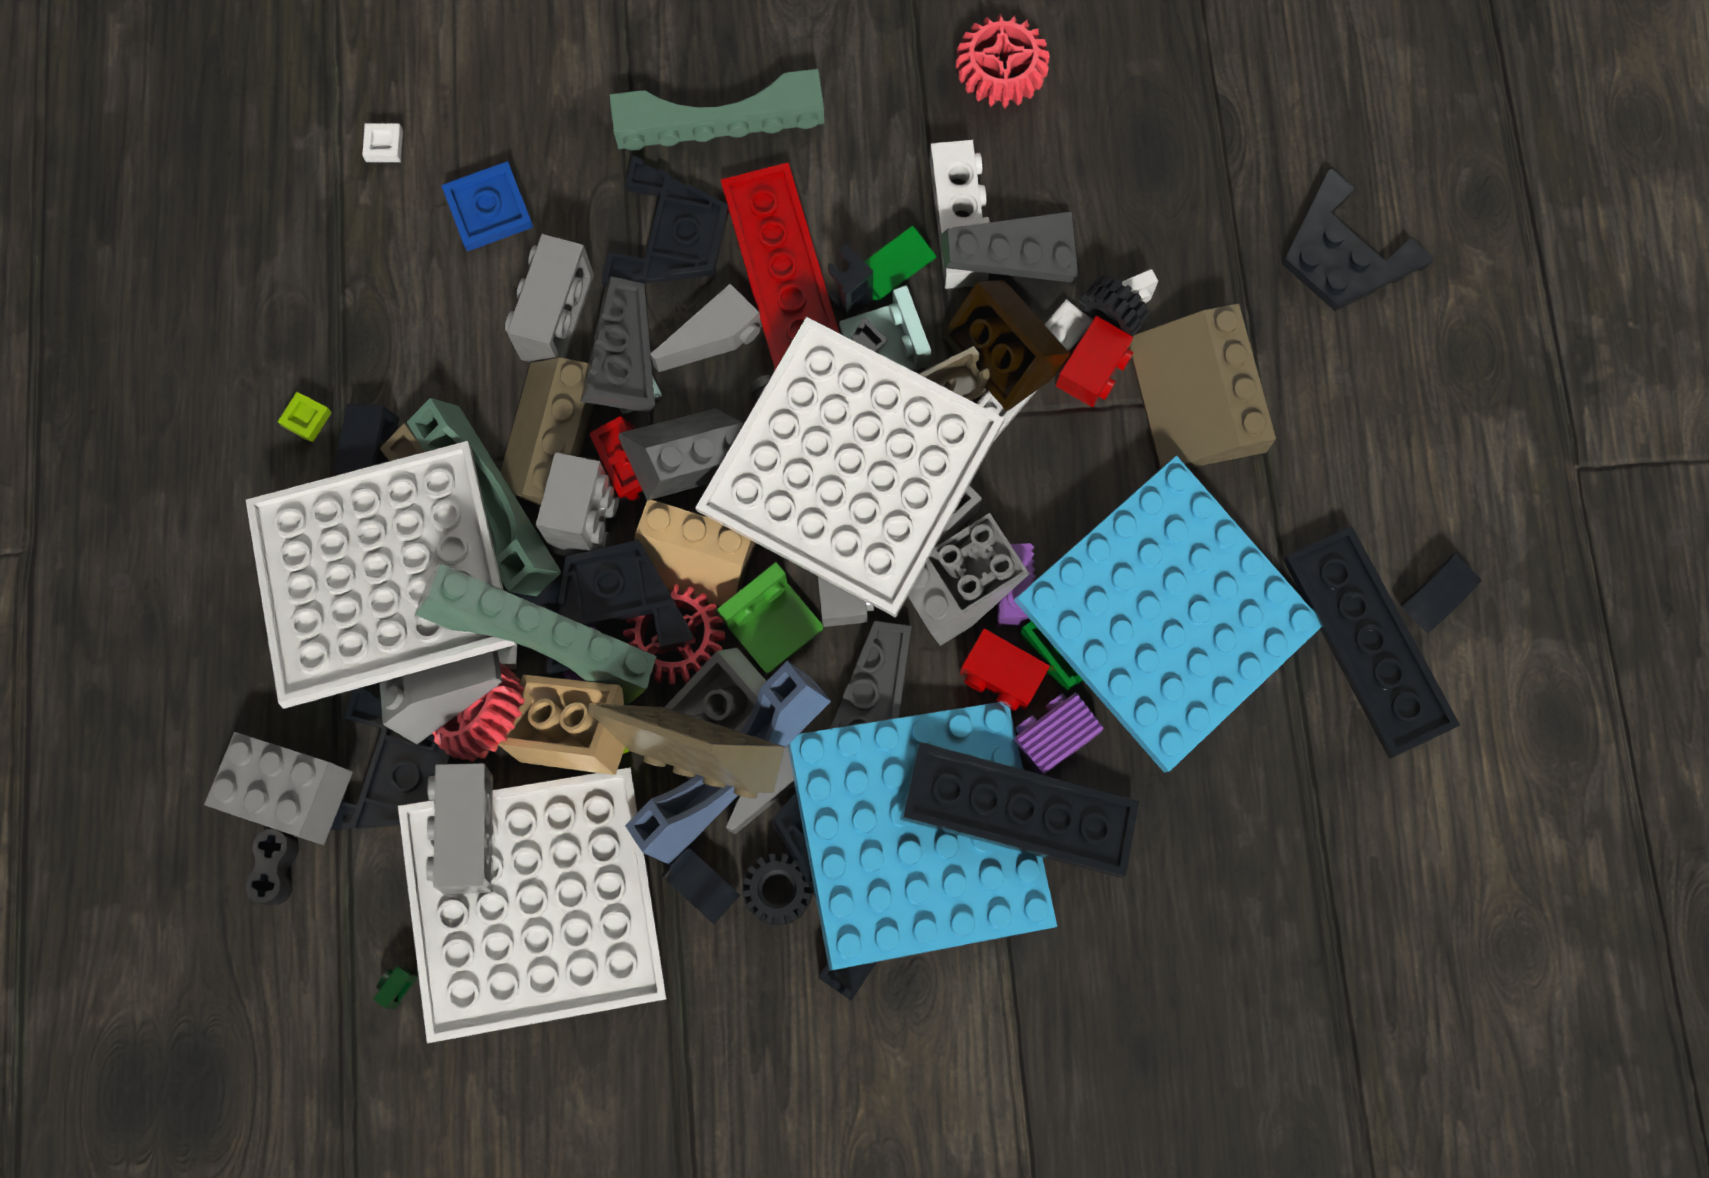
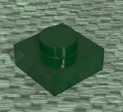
M397 966L394 970L389 969L377 983L376 989L379 992L373 1000L385 1009H396L419 976L407 967Z

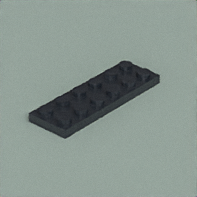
M1352 526L1288 554L1283 558L1305 602L1315 612L1325 640L1389 759L1461 726Z
M919 742L916 744L900 820L1122 878L1127 873L1139 801Z

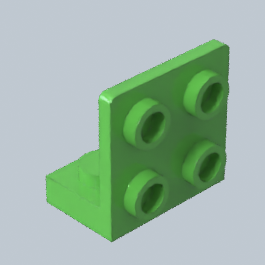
M774 563L717 609L725 626L766 674H770L823 631V624L787 583L786 573L777 563Z

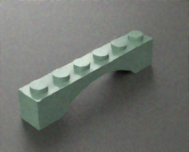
M818 69L783 73L774 83L758 94L740 102L719 107L677 105L660 99L645 90L610 94L613 129L618 149L639 150L644 146L657 144L672 146L678 142L690 140L705 142L714 137H743L748 133L754 132L776 133L786 128L799 127L809 129L818 124H824V105Z
M429 398L407 421V424L425 452L465 441L469 442L501 580L508 592L538 596L562 573L461 408L454 404Z
M443 564L438 566L427 581L415 612L416 616L449 630L489 635L536 650L570 668L587 682L619 685L623 691L624 703L630 704L647 689L656 656Z

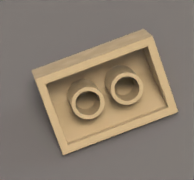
M654 500L646 502L634 541L639 540L644 546L668 591L672 592V586L678 584L681 595H684L685 590L690 586L695 591L694 599L704 593L708 598L707 603H714L719 607L741 590L756 546L754 541L709 517Z
M523 675L520 684L524 687L521 696L525 701L519 707L522 715L516 718L514 722L515 729H510L507 734V741H501L498 745L521 763L616 775L625 746L587 710L589 703L624 705L622 688L615 684Z

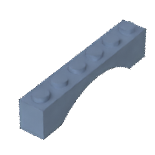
M786 661L760 688L756 704L741 733L786 747L831 701L812 677ZM696 775L675 789L652 798L625 827L643 853L670 865L738 796L733 793L734 787L726 785L725 788L707 785L703 783V776Z

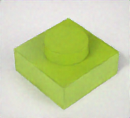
M296 392L278 420V423L287 430L313 443L332 412L324 405Z

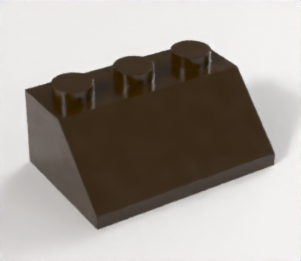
M1005 280L977 281L941 335L956 354L972 346L976 348L979 352V360L976 362L978 370L982 371L988 368L990 374L985 387L1005 410H1010L1051 381L1070 355V352Z

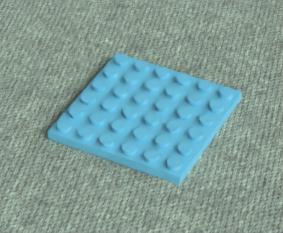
M1175 456L1014 599L1015 603L1164 773L1170 772L1321 628L1315 612L1178 456Z
M997 702L801 733L787 745L829 971L1058 927L1042 857L900 820L916 744L919 742L1023 770L1019 748L1014 742L1016 734L1011 711L1003 703Z

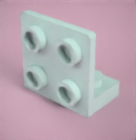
M907 286L893 290L892 304L842 320L839 323L842 335L851 339L857 326L865 317L888 340L877 352L878 354L911 371L930 366L931 348Z

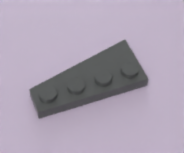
M1072 212L947 228L941 234L944 268L1062 282H1073L1078 278Z
M610 277L606 283L580 402L648 413L655 406L644 283Z
M874 621L830 729L899 718L912 626Z

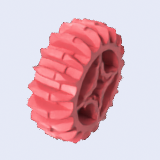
M1000 14L996 22H992L986 16L985 20H983V26L974 22V25L971 27V33L965 32L962 37V43L957 48L956 68L959 71L958 78L960 83H966L965 89L967 94L976 91L977 101L979 102L986 97L989 99L990 107L995 104V101H1001L1003 107L1006 108L1009 100H1013L1019 106L1023 96L1031 99L1034 96V91L1040 90L1043 86V81L1047 77L1050 55L1046 51L1047 44L1045 39H1039L1040 33L1038 28L1028 31V20L1019 25L1016 23L1015 15L1010 21H1004ZM1021 74V75L1016 76V77H1014V78H1010V77L1013 76V75Z
M674 584L671 596L678 608L687 609L695 613L692 616L688 614L683 616L693 634L697 631L696 627L704 623V638L695 653L690 645H685L683 648L676 647L662 650L659 647L657 634L651 638L652 643L645 646L646 629L654 618V614L626 619L628 624L635 627L623 631L625 638L633 640L627 644L653 655L658 653L662 655L668 651H675L685 659L679 662H665L656 658L652 672L655 670L654 681L656 683H661L665 674H668L669 684L674 686L677 683V675L682 674L687 684L691 679L689 672L695 670L697 673L702 668L701 664L706 663L711 658L710 653L715 654L717 651L723 650L722 646L714 643V641L725 639V632L716 629L724 624L720 616L712 617L717 612V606L714 603L705 606L708 598L704 593L694 599L695 591L693 587L689 586L685 590L684 595H681L679 585Z
M501 663L499 664L502 683L432 733L435 736L434 742L450 756L471 762L475 761L478 757L484 759L489 751H497L498 744L501 741H507V734L510 729H515L514 722L516 718L522 715L519 707L525 701L521 696L524 687L520 684V678Z

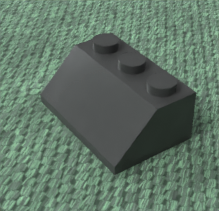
M715 408L619 433L618 438L648 501L709 484L743 427V422Z

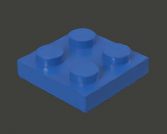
M508 161L441 185L467 252L533 228Z

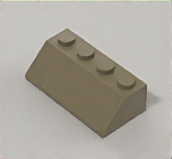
M561 357L530 363L500 472L520 505L540 509L555 452L581 457L594 408L593 403L580 402L589 363Z

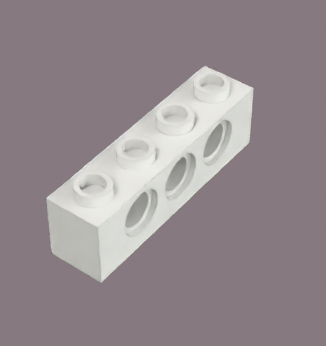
M973 140L932 143L930 146L929 162L945 289L975 286L977 281H988L989 273L944 268L941 234L947 228L990 223L989 217L983 218L981 207L986 206L985 185L978 184L977 175L982 174L981 154L974 153ZM962 179L966 183L963 185H956L952 183L951 180ZM966 211L970 216L962 218L957 216L955 212Z

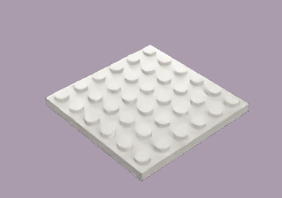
M806 317L695 508L697 512L896 617L1001 429L1004 418Z
M468 441L246 499L278 703L283 709L516 645L515 642L489 635L449 630L415 615L425 585L440 564L503 590L473 453Z
M631 768L619 769L616 775L594 773L493 790L492 893L443 894L435 889L433 882L427 881L426 875L427 857L434 856L433 840H428L427 820L428 816H434V800L398 806L427 1043L666 1000L644 853L625 827L637 814Z

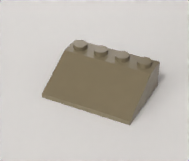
M1239 303L1203 310L1133 336L1134 339L1129 350L1134 352L1131 360L1159 469L1175 456H1178L1187 468L1262 454L1269 450L1276 440Z
M589 703L587 711L629 751L643 755V762L661 767L669 764L674 766V773L683 776L695 777L696 774L704 777L703 783L725 788L726 785L734 787L733 793L742 797L757 798L758 793H774L785 746L665 707Z

